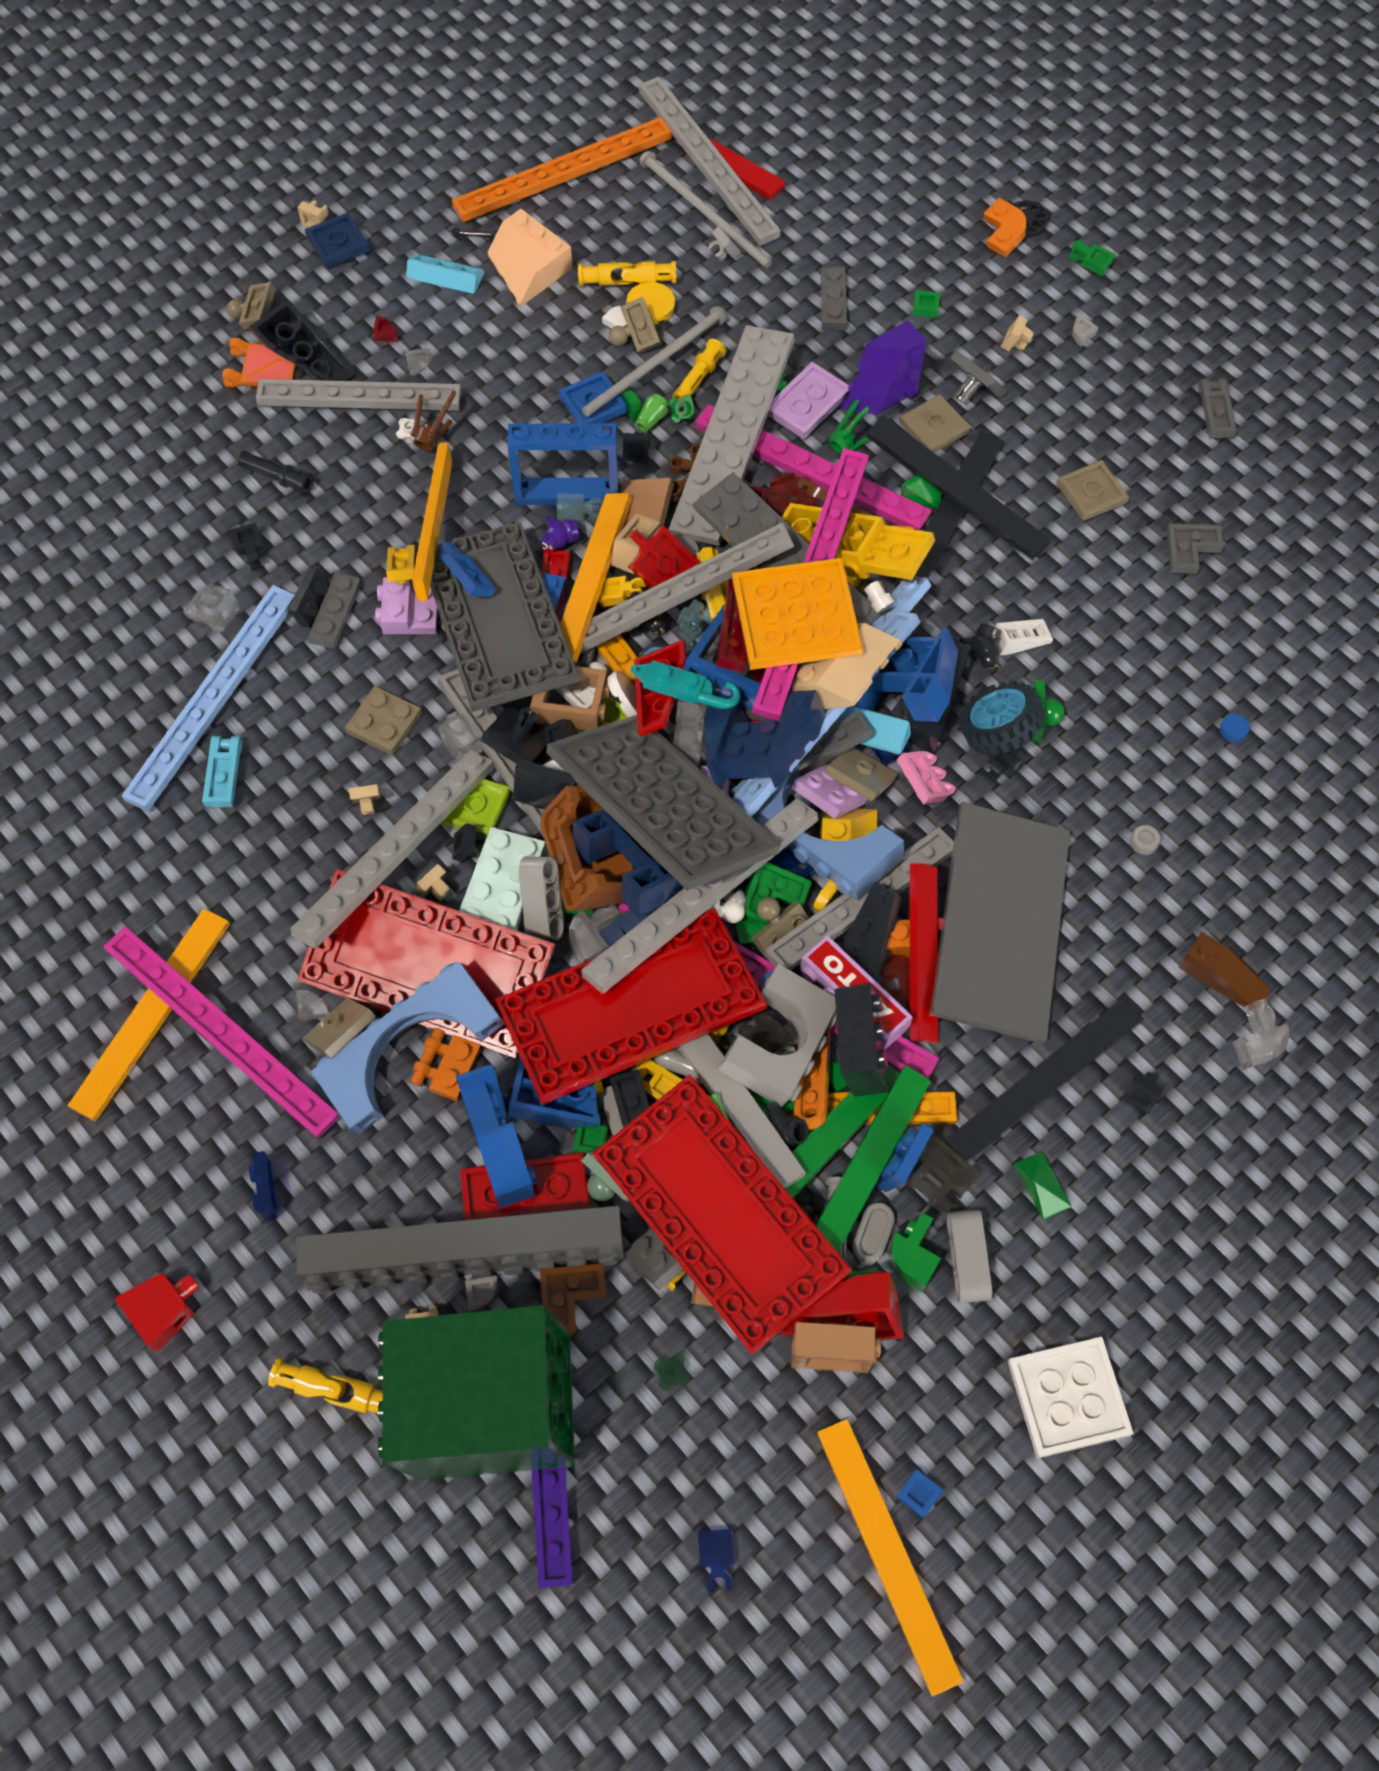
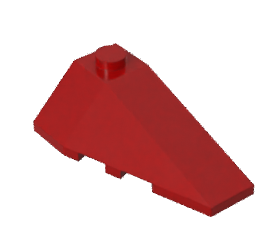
M683 639L634 659V665L651 664L654 660L684 670L687 659L686 642ZM635 676L638 734L641 737L666 727L675 698L643 688V683Z
M873 1271L866 1275H857L838 1283L777 1334L793 1336L796 1322L875 1327V1337L881 1338V1340L904 1338L897 1289L890 1273Z

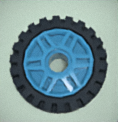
M1005 681L999 682V687H995L994 684L988 686V691L980 690L978 692L980 696L973 695L970 698L971 703L966 702L964 704V710H961L959 713V724L971 749L973 748L978 753L981 751L982 754L986 755L990 751L992 755L999 754L1000 750L1006 753L1010 752L1009 747L1013 746L1014 749L1020 747V742L1026 744L1030 741L1029 736L1035 737L1038 734L1037 729H1041L1043 726L1042 721H1045V712L1036 690L1030 684L1026 685L1022 681L1018 684L1016 681H1010L1008 685Z

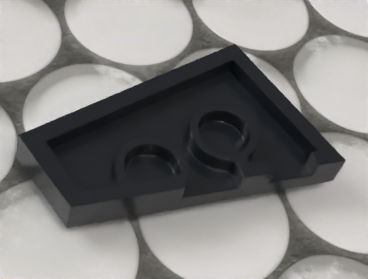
M875 882L840 948L881 986L883 977L879 975L882 962L887 961L889 953L886 950L888 937L894 931L902 897Z

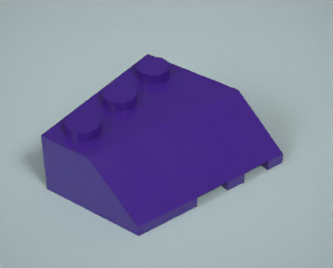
M907 320L868 342L857 365L859 374L849 384L848 390L850 395L848 399H843L840 407L843 410H849L853 402L858 400L859 404L855 409L856 412H861L865 407H869L867 413L879 415L906 398H912L919 389L927 339Z

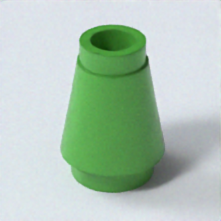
M652 394L651 397H647L635 422V426L641 432L647 433L649 429L668 413V402L658 394Z

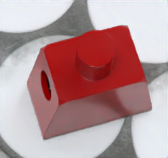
M160 1273L117 1296L115 1301L147 1346L157 1353L193 1316L194 1312L186 1302V1299L199 1290L200 1286L190 1273L175 1284L164 1273Z

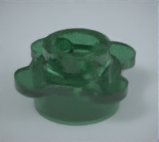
M674 1354L670 1359L663 1360L660 1358L655 1361L654 1369L659 1374V1387L662 1390L668 1391L671 1387L685 1386L689 1383L690 1375L685 1372V1358L683 1355ZM670 1369L675 1371L674 1375L669 1374Z

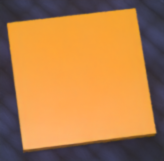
M842 558L732 573L750 670L863 654V646Z

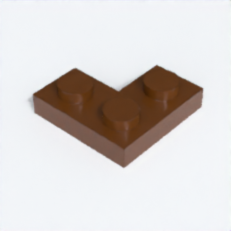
M603 1263L540 1269L542 1305L570 1333H577L574 1301L606 1298Z

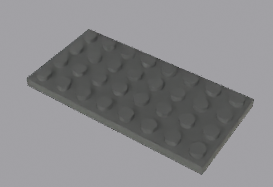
M637 715L547 745L546 753L566 773L571 774L573 779L686 890L779 854L781 844L658 731L640 737L637 728Z

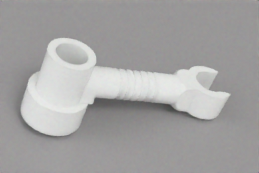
M878 581L871 583L864 589L868 595L866 599L877 613H882L895 603L890 593H886Z

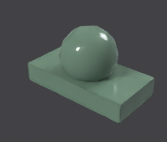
M598 1148L588 1152L581 1161L594 1172L587 1183L590 1196L597 1201L604 1202L617 1194L626 1203L630 1202L592 1154Z

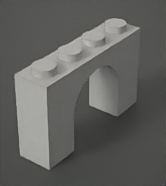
M778 963L768 976L760 992L767 1005L787 1016L796 1027L799 1037L797 1051L789 1055L773 1054L739 1035L730 1046L718 1071L767 1100L777 1102L782 1107L789 1099L794 1101L802 1088V1085L798 1083L802 1075L806 1077L815 1063L811 1059L814 1051L819 1052L827 1040V1036L823 1035L826 1028L831 1029L837 1019L834 996Z

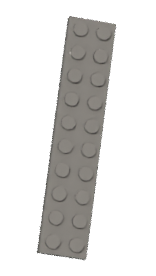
M746 325L668 529L674 536H686L694 541L720 545L722 536L693 509V503L732 472L742 481L744 480L794 344L793 333Z

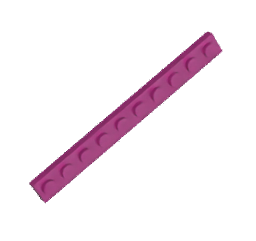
M708 404L695 421V428L706 432L715 408L714 406ZM764 430L761 431L753 456L797 477H802L827 491L830 488L837 468L836 464ZM863 477L853 503L899 526H913L914 530L922 531L932 513L931 509Z
M126 926L103 946L107 953L317 1139L340 1118L335 1110Z

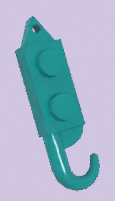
M654 660L651 664L631 666L630 672L643 683V688L693 704L698 702L717 709L726 710L736 706L741 699L739 688L729 682L725 686L733 692V696L729 699H724L712 695V684L705 676Z

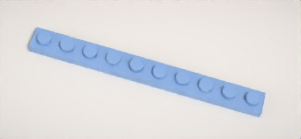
M272 585L122 794L124 801L149 812L289 614L288 609L295 594Z
M896 610L880 630L900 639L903 643L919 625L920 620L917 614ZM892 650L890 654L887 656V659H889L896 651ZM880 668L876 670L871 679L879 672ZM847 707L824 710L826 716L820 734L814 742L809 741L806 745L804 756L812 749L822 735L828 731L829 727ZM796 759L789 768L790 773L801 760ZM770 777L749 778L732 797V800L752 817L777 788L774 787Z

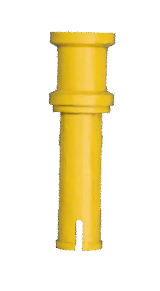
M717 339L708 340L706 349L703 353L697 355L694 367L673 393L672 397L679 399L683 398L684 395L691 396L704 377L715 370L717 361L726 355L727 350L723 343Z

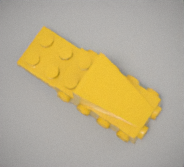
M790 503L781 518L810 545L822 508ZM850 512L835 559L842 558L847 581L855 588L862 579H867L870 573L912 580L935 542V538L932 532L885 525L882 517Z

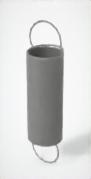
M594 647L583 653L580 667L587 668L592 663L595 653Z

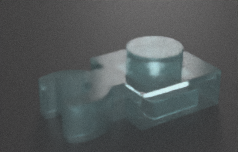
M558 493L557 520L575 519L576 521H584V513H588L593 518H598L599 513H594L592 506L595 503H602L603 500L592 498L588 502H584V494Z
M695 599L688 608H683L678 618L682 640L684 639L691 646L694 636L701 634V627L699 625L703 621L704 604Z

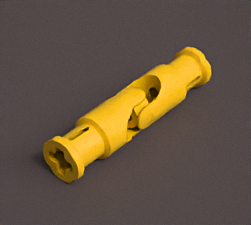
M649 261L635 265L629 262L599 263L598 266L578 264L579 286L598 283L600 286L629 285L634 283V281L637 283L657 281L676 283V261L665 264H656L655 261ZM622 267L621 277L623 280L614 279L611 276L612 270Z
M279 1357L275 1360L269 1374L268 1386L274 1388L279 1385L293 1389L295 1394L308 1398L326 1396L327 1398L324 1397V1400L330 1404L367 1414L369 1411L378 1414L379 1401H383V1391L376 1389L375 1384L341 1375H331L330 1377L318 1368L303 1365L302 1367L285 1363L284 1359ZM345 1382L350 1383L354 1388V1396L348 1403L339 1401L346 1392Z

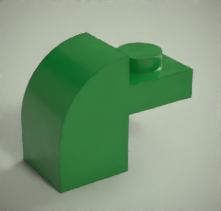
M923 1212L918 1221L913 1218L910 1220L903 1233L908 1238L896 1232L889 1250V1260L895 1274L903 1282L922 1293L941 1259L919 1246L933 1221L932 1217Z

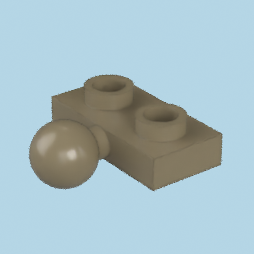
M271 282L251 285L245 303L241 300L233 299L227 304L228 315L233 319L240 318L239 324L244 330L249 329V326L270 311L276 288Z
M643 297L620 306L627 326L617 325L611 328L609 340L613 345L622 346L627 342L628 337L632 336L639 355L662 345Z
M763 898L757 905V913L760 918L769 921V923L755 934L752 939L764 958L768 960L764 955L765 949L804 923L809 917L800 903L793 902L780 913V905L774 898Z

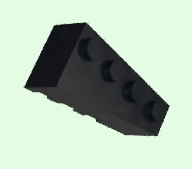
M954 638L953 640L959 651L950 702L938 722L914 721L902 697L890 712V716L910 722L911 735L908 739L909 743L934 755L970 651L969 646Z

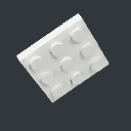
M1102 1337L1010 1358L1007 1361L1037 1459L1134 1434Z

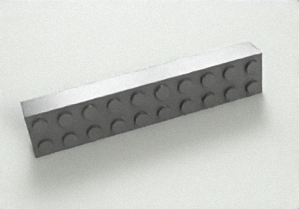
M619 1206L296 1237L297 1276L308 1290H312V1293L316 1294L329 1293L331 1288L344 1287L345 1290L353 1291L363 1289V1285L376 1284L377 1287H392L398 1281H408L409 1284H423L427 1282L428 1278L440 1277L441 1281H454L459 1279V1275L472 1274L473 1278H483L491 1276V1272L503 1271L505 1275L521 1274L523 1269L535 1268V1271L540 1272V1269L554 1268V1266H581L593 1262L610 1266L617 1264V1260H624Z

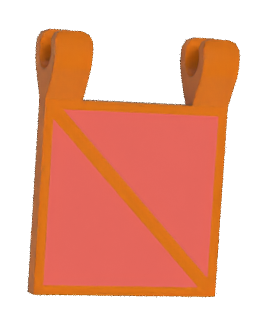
M239 338L230 339L231 355L246 356L242 374L233 369L227 368L223 370L222 377L226 387H236L239 385L258 387L259 379L293 380L295 364L269 350L263 344L248 343Z

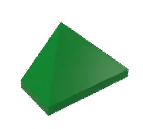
M917 475L902 484L901 496L924 507L937 509L942 493Z
M1042 1151L1014 1164L1043 1220L1071 1208Z

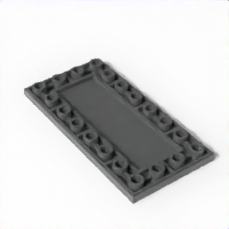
M521 522L507 524L503 527L481 531L477 534L448 541L452 542L461 554L468 555L495 586L492 597H474L469 595L461 582L451 574V570L447 565L443 564L439 559L437 552H439L443 543L438 544L430 587L472 712L580 682L579 674Z
M965 802L959 805L943 916L944 921L941 930L930 1008L931 1016L1041 1044L1047 1041L1070 830Z

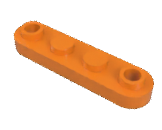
M828 1027L823 1034L827 1036L825 1044L819 1052L814 1051L811 1057L815 1061L812 1069L806 1077L802 1075L798 1082L802 1085V1088L795 1099L794 1114L806 1121L809 1130L820 1127L827 1118L831 1034ZM811 1114H816L815 1116L808 1118Z

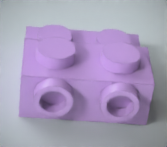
M383 577V585L377 586L378 601H382L381 608H376L375 611L376 623L381 624L383 634H437L438 608L431 587L428 601H418L411 580L407 583L398 584L394 581L388 582L387 577Z

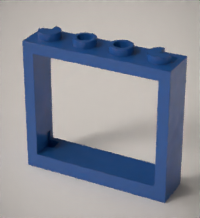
M616 423L508 424L507 446L515 505H602L606 494L619 493ZM518 450H608L609 477L521 478Z
M723 605L686 659L684 670L692 673L697 671L699 675L705 676L712 684V693L717 696H732L733 692L725 684L727 682L734 684L741 693V705L752 710L761 683L725 668L717 667L716 664L703 659L721 632Z

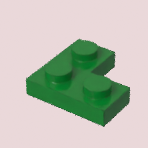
M766 862L751 875L745 892L744 917L764 925L767 924L768 921L760 918L757 913L759 901L766 897L774 898L787 905L797 902L803 908L812 881Z

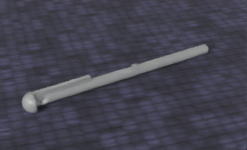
M646 151L641 155L640 164L643 169L650 167L717 227L719 226L763 267L767 269L771 266L772 261L662 165L657 163L654 152Z
M719 306L712 307L708 317L582 408L583 413L586 416H590L716 323L722 325L726 320L725 310Z

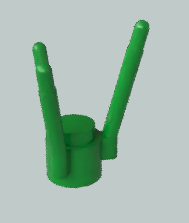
M858 400L853 402L836 430L829 436L830 446L840 455L843 448L854 451L871 441L865 437L854 443L855 435L852 432L854 427L869 411V407H865L849 426L844 428L859 404Z

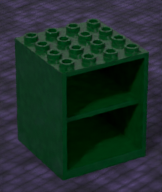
M544 1305L383 1321V1331L379 1332L378 1335L379 1350L381 1353L383 1352V1366H380L378 1369V1382L380 1387H383V1401H379L378 1418L380 1422H383L382 1436L378 1439V1454L382 1458V1463L417 1480L575 1466L570 1332Z

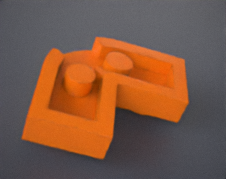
M998 198L985 211L984 220L998 228L987 239V247L1006 258L1026 235V217L1019 208L1001 198Z

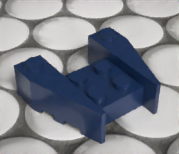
M799 690L789 692L779 721L747 722V717L740 701L733 708L726 710L708 706L704 715L706 765L714 783L722 790L726 779L770 777L774 787L779 788L790 774L789 768L796 759L801 760L806 753L804 749L809 741L814 742L820 734L826 714L817 691ZM717 696V697L724 698V699H729V698H731L732 696Z
M605 810L596 811L573 821V840L576 850L588 864L620 851L636 868L623 875L622 901L638 918L657 910L683 888Z

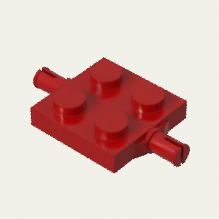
M664 526L659 527L649 539H646L638 529L633 530L632 534L629 535V538L640 549L628 567L638 577L642 578L650 589L701 563ZM699 594L692 597V599H696L699 596Z

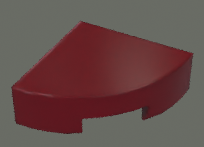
M376 316L372 334L373 340L398 342L397 329L388 322V319Z

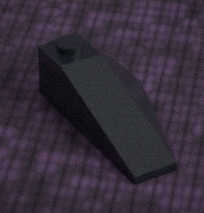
M288 299L249 326L250 331L266 348L322 381H349L356 375L355 371Z

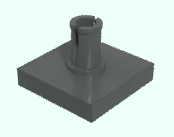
M956 350L950 357L968 376L956 393L953 394L965 405L979 386H984L1000 399L1007 392L995 378Z

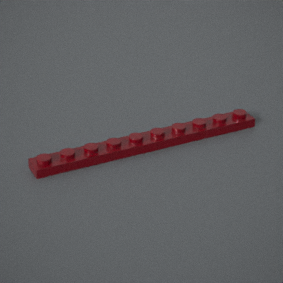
M748 485L766 503L767 490ZM730 578L727 581L716 666L743 673L746 667L747 652L733 581Z

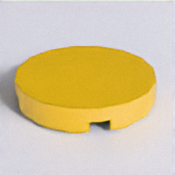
M656 282L641 283L632 288L627 295L626 304L640 297L645 299L654 325L659 324V321L662 320L664 322L667 321L674 313L675 297L673 292L663 284Z

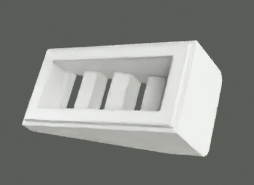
M1044 619L996 623L995 625L996 628L1001 630L1000 640L997 642L1000 648L998 656L1050 644L1053 641ZM1033 629L1036 630L1038 636H1035Z

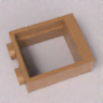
M576 666L580 682L570 685L596 688L591 709L548 703L551 690L534 694L530 706L531 714L533 711L537 714V719L534 723L550 725L561 719L571 720L572 728L591 730L599 727L600 721H605L607 705L604 704L605 698H610L611 695L607 681V670Z
M796 1322L792 1336L791 1368L869 1373L872 1365L877 1364V1358H880L881 1338L875 1337V1327Z

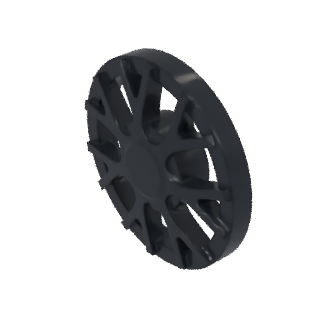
M1027 200L1012 204L1019 208L1026 217L1027 231L1025 237L1037 236L1047 228L1049 214L1044 206L1035 201ZM1036 216H1044V219L1036 218ZM1035 223L1038 224L1040 228L1036 229L1034 227Z

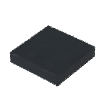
M518 759L515 766L513 800L545 810L566 786H573L574 779L569 773Z

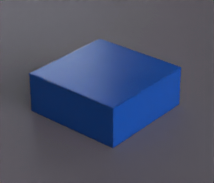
M916 1469L896 1498L924 1519L944 1490Z

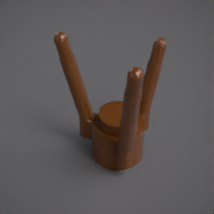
M455 391L450 393L433 426L423 424V427H419L423 395H418L414 426L410 435L414 437L413 443L419 449L428 452L435 449L437 442L452 423V420L448 419L437 432L456 395Z

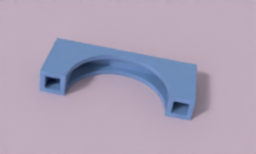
M799 764L796 765L782 785L770 795L752 816L760 826H763L786 807L788 797L793 790L794 781L800 777ZM745 778L731 790L732 797L749 778ZM883 825L865 836L846 841L818 839L803 832L786 846L800 862H807L821 878H828L835 883L837 889L842 894H849L855 900L863 896L875 882L877 883L905 857L904 840Z
M459 961L455 964L446 965L439 972V976L431 982L422 983L416 988L415 994L408 999L395 1003L388 1014L373 1020L364 1032L351 1040L333 1058L323 1057L317 1063V1067L311 1071L349 1129L360 1134L384 1116L375 1097V1070L385 1047L402 1030L426 1020H448L465 1026L482 1042L505 1024L503 1018L476 981Z

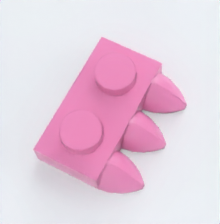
M926 751L902 753L897 762L923 805L943 802L954 793L956 789L954 785L940 781L946 776L947 772L939 767L931 766L937 760L936 755Z

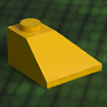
M856 808L838 819H834L821 810L820 839L829 841L852 840L865 836L877 829V809Z

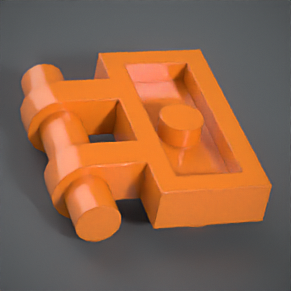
M434 1028L431 1037H427L423 1045L425 1050L420 1061H416L412 1071L414 1074L410 1083L421 1087L425 1078L432 1080L429 1087L431 1093L458 1102L461 1097V1091L456 1076L473 1070L482 1048L480 1044L455 1035L452 1036L449 1045L443 1044L441 1041L445 1032ZM435 1054L443 1056L438 1069L430 1067Z

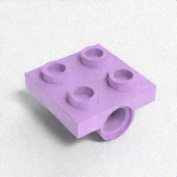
M826 764L795 779L792 789L834 819H838L864 805L867 801V798L826 775L825 771L828 766Z

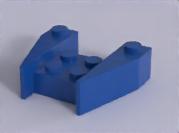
M943 627L938 637H907L901 647L888 659L887 665L874 675L872 684L854 707L873 711L883 692H904L902 698L914 721L938 722L950 702L959 652L948 628Z
M493 1064L456 1076L499 1209L535 1197L532 1185L538 1182L532 1165L526 1167L513 1122L505 1123L504 1118L508 1117L505 1106L509 1105L510 1102L505 1087L499 1088Z

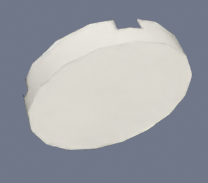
M616 670L607 679L611 693L615 698L618 696L621 701L619 704L620 708L627 717L637 715L636 688L624 673Z

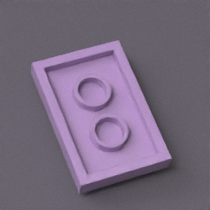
M811 362L773 399L767 416L802 439H805L842 403L843 399L850 395L849 385L814 362Z

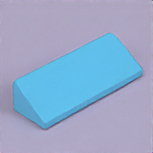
M416 254L407 260V278L472 294L476 292L484 275L483 269L421 254Z
M854 706L847 707L831 725L833 726L860 710L874 735L859 744L899 755L911 735L909 721Z

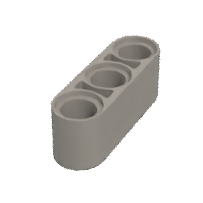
M525 856L519 864L525 932L527 935L542 940H559L564 931V920L557 862L553 857Z
M981 1211L948 1212L947 1229L958 1303L991 1301L992 1285Z

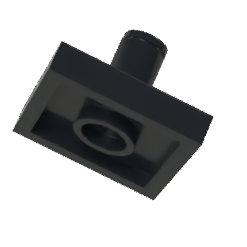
M508 705L485 730L480 739L481 742L517 764L518 759L534 763L546 750L544 727L534 723L537 719V714L534 711L530 718L528 717L531 711L528 708L518 711Z

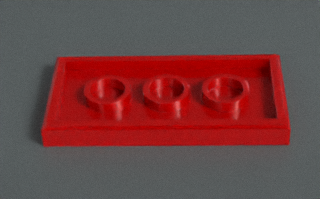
M583 1152L525 1160L526 1167L532 1165L538 1182L532 1185L535 1197L499 1209L486 1166L460 1169L465 1220L590 1209L585 1164L581 1161L584 1158Z

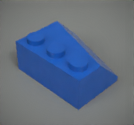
M520 1058L508 1117L563 1128L600 1126L594 1083L542 1105Z

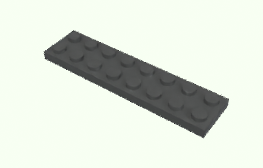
M734 472L693 503V509L732 547L783 522L794 547L754 566L755 569L804 562L809 544ZM848 582L857 624H873L880 618L881 612L877 613L871 606V603Z

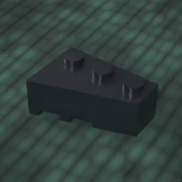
M871 983L834 989L840 1073L854 1097L890 1092L887 1074V1055L883 1046L885 1030L883 1022L880 1021L879 1012L883 1011L880 994H875Z

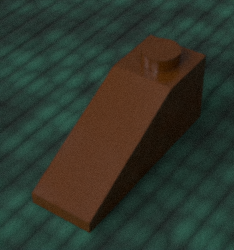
M1202 932L1178 967L1257 1015L1272 991L1231 950Z

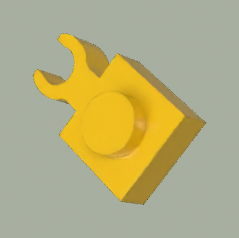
M626 576L607 578L604 581L598 602L601 607L619 605L627 601V597H630L632 592L643 593L639 587H646V584L640 577L634 578L631 581Z

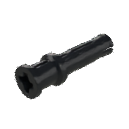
M242 451L238 457V461H241L238 462L240 467L275 479L284 488L291 487L297 489L302 495L309 494L313 488L314 475L310 472L303 473L295 470V467L292 465L282 466L247 451Z

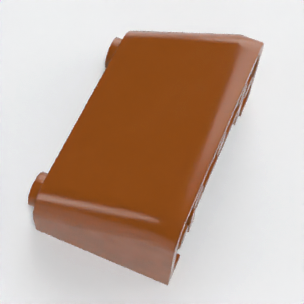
M566 786L546 807L541 816V829L549 856L553 857L557 862L563 903L569 911H585L624 903L622 901L623 875L633 870L631 863L620 851H617L588 864L576 850L573 840V821L596 811L604 810L582 787Z

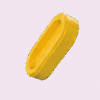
M829 880L814 902L813 909L819 912L837 899L841 892L837 889L834 882Z

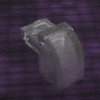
M208 584L203 592L195 594L183 612L189 619L208 624L212 631L223 632L239 611V604L230 589Z
M615 905L598 909L590 919L584 911H580L572 920L569 928L571 952L578 964L598 957L608 949V945L599 934V931L620 916V912Z
M1266 998L1244 1007L1254 1034L1243 1036L1233 1041L1242 1070L1265 1064L1279 1057L1287 1047L1289 1041L1288 1024L1276 1027L1274 1010L1268 1005Z

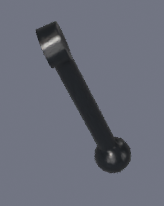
M457 227L451 230L452 237L454 238L477 236L492 237L494 239L498 232L497 230L493 232L462 231Z

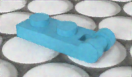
M222 736L211 737L202 799L205 807H233L239 758L243 746L241 736H232L231 739H223Z

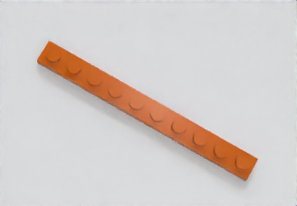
M659 117L452 199V207L462 222H466L671 140L672 131L663 119Z

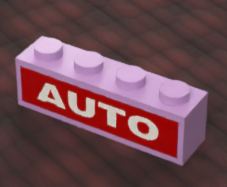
M828 935L802 957L800 970L804 979L812 984L815 983L819 988L834 997V989L871 983L875 994H880L883 1011L879 1012L880 1021L883 1022L885 1030V1040H883L885 1050L909 1029L913 1017Z

